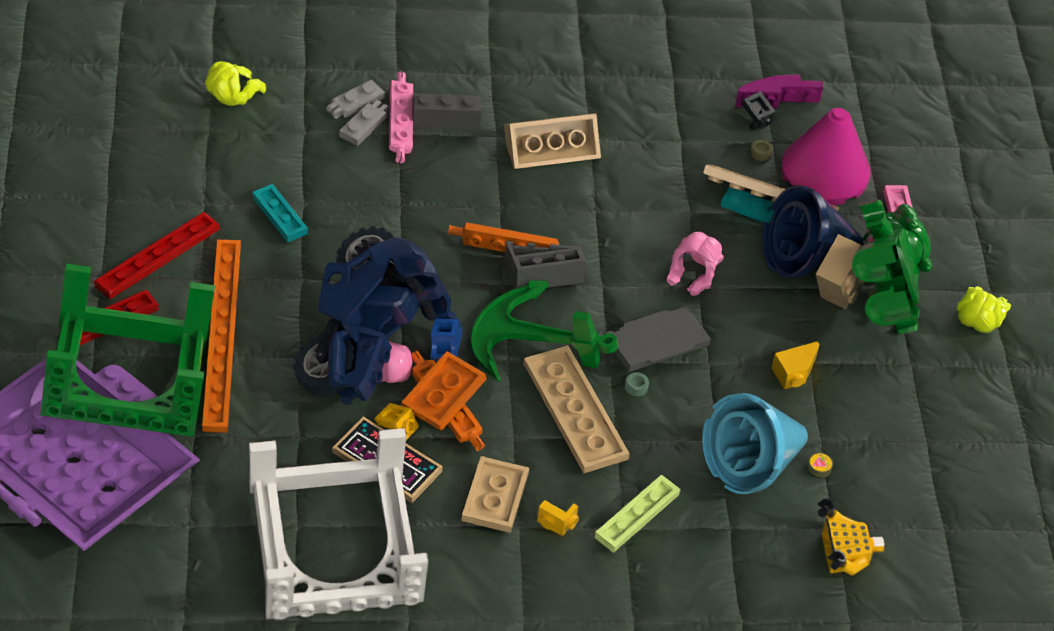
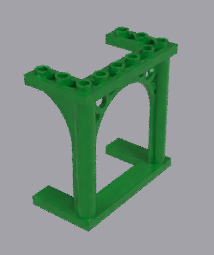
M66 263L59 319L60 331L56 350H48L40 416L194 437L204 372H200L203 348L205 349L215 285L190 283L185 320L87 306L91 267ZM82 331L181 345L175 383L164 394L145 401L115 400L94 392L82 382L76 370Z

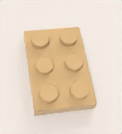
M481 456L461 521L511 533L528 478L529 468Z

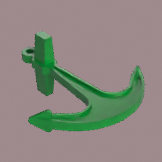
M530 280L527 285L500 295L482 310L473 325L471 344L478 364L488 375L499 382L501 379L491 350L494 345L505 339L572 344L578 350L582 366L597 369L600 364L599 348L603 353L615 352L619 347L617 336L611 333L600 336L595 331L590 313L575 311L572 317L574 331L521 321L511 317L510 313L517 305L529 299H536L549 286L548 281Z

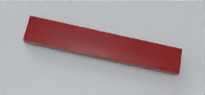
M203 212L94 280V286L110 300L219 231L220 224L206 212Z

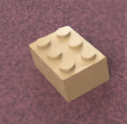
M838 234L816 273L821 298L844 309L847 308L849 303H854L858 295L856 290L860 283H865V281L855 276L852 270L854 254L862 245Z

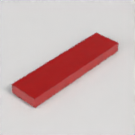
M146 289L104 309L149 315L159 310V304ZM82 331L80 345L105 334Z

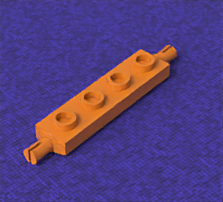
M467 222L463 227L449 225L448 235L460 236L463 245L505 252L506 241H512L513 245L528 246V243H535V247L550 248V244L559 245L558 239Z
M415 351V353L411 354L412 360L415 363V366L412 368V376L419 383L436 363L434 360L425 361L420 353ZM465 404L447 425L460 443L470 441L475 450L479 451L485 447V444L479 437L482 434L483 428Z

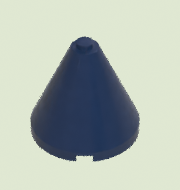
M801 185L785 189L775 199L770 209L774 210L771 221H765L763 229V251L766 262L772 271H777L780 274L779 276L786 278H799L817 271L838 234L862 246L864 245L862 235L819 192L813 188Z

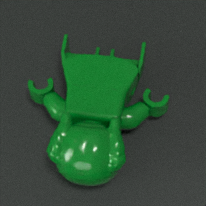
M880 199L859 204V208L866 221V228L869 230L863 236L865 244L859 247L854 254L852 270L860 280L874 282L876 288L868 296L865 305L866 315L870 321L880 326L896 324L898 334L918 330L917 319L920 313L919 307L915 306V304H920L918 289L919 271L929 272L933 265L929 258L931 241L927 230L918 219L915 209L907 204H901L894 212L885 214L884 206Z

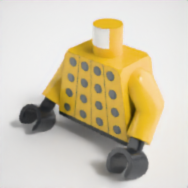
M824 498L818 502V506L821 507L818 510V515L820 517L826 516L827 518L825 519L821 535L829 573L845 572L851 576L855 575L869 565L872 552L884 551L883 537H869L868 528L865 523L856 522L840 514L835 509L834 502L830 498Z

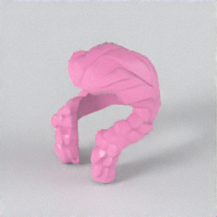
M694 232L682 239V242L672 255V264L666 282L671 286L679 283L685 270L683 267V254H690L695 262L706 266V273L700 275L687 288V291L692 296H696L703 290L711 287L715 268L724 258L721 244L715 238L709 237L703 232Z

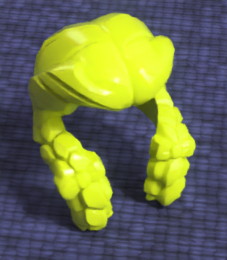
M228 62L214 63L210 67L205 80L207 91L215 96L219 102L228 106L244 105L256 92H266L265 83L259 79H251L252 72L244 66L232 65ZM239 74L249 79L241 92Z
M979 286L969 287L966 294L957 304L960 322L965 326L973 327L980 333H989L999 328L1006 317L1007 311L1011 308V304L1007 303V299L1002 296L996 298L994 295L983 291V288Z

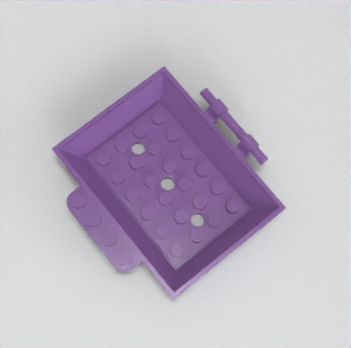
M45 358L0 391V498L9 505L8 508L16 513L19 518H25L34 527L41 523L42 519L39 516L42 515L85 551L195 465L200 459L168 433L40 416L46 367ZM79 361L76 362L77 374L82 382L102 396L131 402L145 401L158 397L118 365L106 366L94 374ZM43 429L46 431L42 435L33 433L35 430ZM73 457L80 459L77 463L67 462L68 459ZM5 486H8V487H9L11 490H13L18 496L15 497L11 492H9V491L5 488ZM107 486L115 488V490L112 492L102 491V489Z

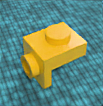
M544 500L539 506L537 522L544 528L551 529L563 536L568 529L572 530L579 520L577 516L578 505L573 504L567 512H564Z

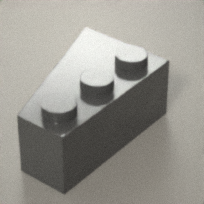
M506 241L505 265L515 288L527 285L530 280L548 281L549 286L547 288L585 282L586 259L580 246L550 244V248L535 247V243H528V246L513 245L512 241Z

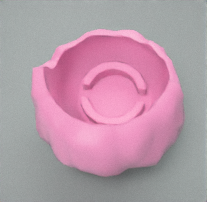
M389 341L392 349L389 361L384 363L382 368L383 377L381 382L396 383L407 381L412 370L411 352L407 346Z

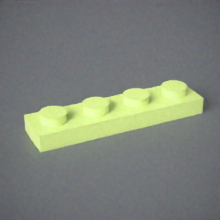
M660 475L595 532V539L614 553L679 496L680 488L663 475Z

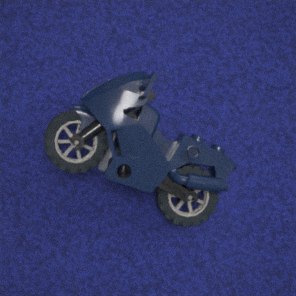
M370 226V229L361 228L359 232L351 233L348 239L343 240L341 248H338L336 262H330L325 267L318 311L331 317V319H329L324 333L319 334L315 339H309L306 345L301 346L299 349L300 353L296 354L294 359L296 364H293V369L296 372L295 376L303 388L314 396L316 394L319 397H326L327 394L333 396L338 392L340 400L346 405L352 404V400L355 397L360 398L361 401H367L374 392L376 385L382 381V368L384 363H387L390 359L392 346L387 338L404 324L412 321L419 307L423 316L430 321L436 318L458 319L456 314L450 310L451 297L426 253L409 240L400 237L394 238L391 232H387L382 227L377 229L376 226ZM341 274L340 281L334 285L329 284L331 276Z

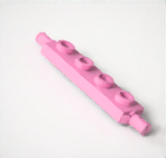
M398 72L397 81H391L389 96V150L396 152V162L399 163L400 160V164L405 162V154L411 153L413 148V84L405 82L406 74L404 72L402 77V72Z

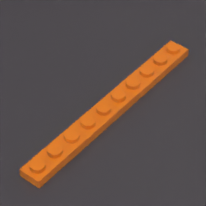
M217 239L214 273L215 291L211 311L202 432L228 433L241 240Z

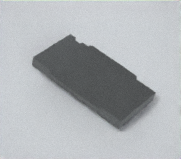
M687 306L670 312L664 310L624 323L623 327L619 328L616 332L612 330L606 332V334L611 333L617 336L619 347L615 353L628 372L709 346L711 338Z

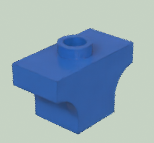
M436 318L434 320L431 332V360H434L435 363L447 351L457 357L463 333L462 326L461 328L459 327V319Z

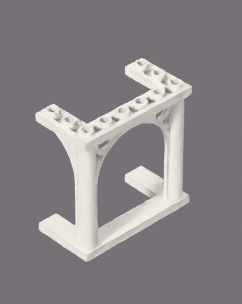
M405 428L379 431L377 459L276 469L277 449L275 441L249 443L250 494L254 493L264 568L266 619L274 618L281 620L289 616L300 615L308 617L317 613L335 614L344 610L362 611L372 607L388 608L392 605H415L418 602H423L428 559L427 553L414 554L402 485L406 443ZM378 481L388 538L387 550L379 565L368 575L347 583L321 582L302 573L291 562L285 549L277 491ZM394 563L392 568L386 567V565ZM379 574H386L393 579L394 583L381 584L377 580V576ZM299 583H306L308 585L306 592L294 594L295 585ZM368 583H372V584H373V585H369V586H364L365 584H368ZM314 589H321V590H323V591H314V592H313Z

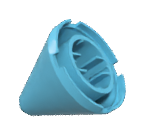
M748 393L731 394L717 401L712 407L715 410L711 418L705 420L702 436L704 456L712 475L720 477L726 484L724 486L726 489L738 494L756 493L770 486L804 447L808 439L807 430L802 424L761 398Z

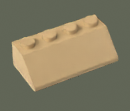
M596 114L504 124L506 147L514 169L601 158Z

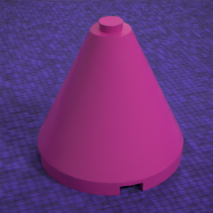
M842 108L830 110L789 145L783 155L781 172L785 182L789 181L793 186L801 185L813 188L832 205L845 204L846 199L854 196L857 199L864 193L870 179V165L851 116L846 110Z

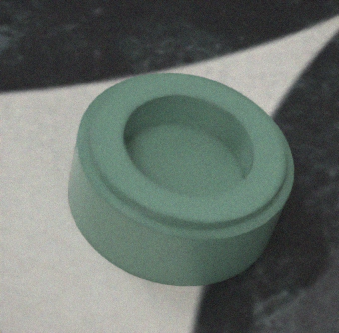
M639 372L627 375L624 388L628 394L642 396L647 393L649 387L647 376Z

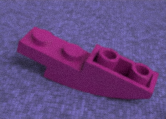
M780 75L763 78L738 88L735 107H743L741 104L743 99L758 92H762L772 108H778L780 102L820 103L823 82L801 81L800 75Z

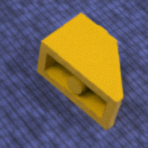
M818 341L775 353L771 369L783 389L799 387L806 383L816 360L819 349Z

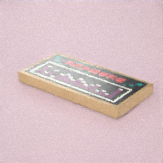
M362 417L332 447V453L346 462L377 459L379 431L384 429L367 418ZM406 443L401 479L404 497L407 501L413 503L442 473L443 466Z

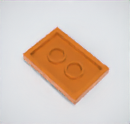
M447 351L401 402L402 406L411 408L415 416L442 431L486 381V374Z

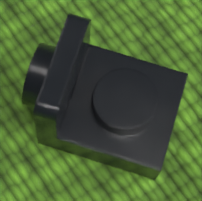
M762 92L743 99L741 104L753 120L750 128L755 130L759 127L760 129L767 127L771 123L775 110Z

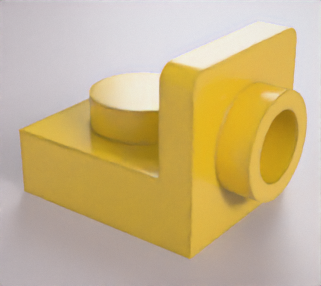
M389 403L375 417L378 426L392 430L405 428L406 440L419 427L411 408Z

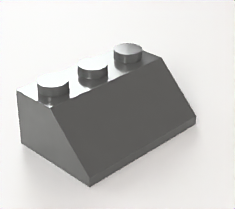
M413 93V128L480 130L481 96Z

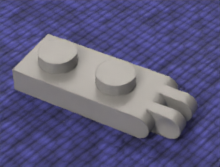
M369 80L332 99L331 104L327 106L326 110L335 119L341 116L347 118L359 112L366 104L372 105L376 100L384 99L385 92L373 80Z
M378 100L372 105L366 104L340 129L339 137L358 146L386 119L389 106L386 104L382 105V102Z

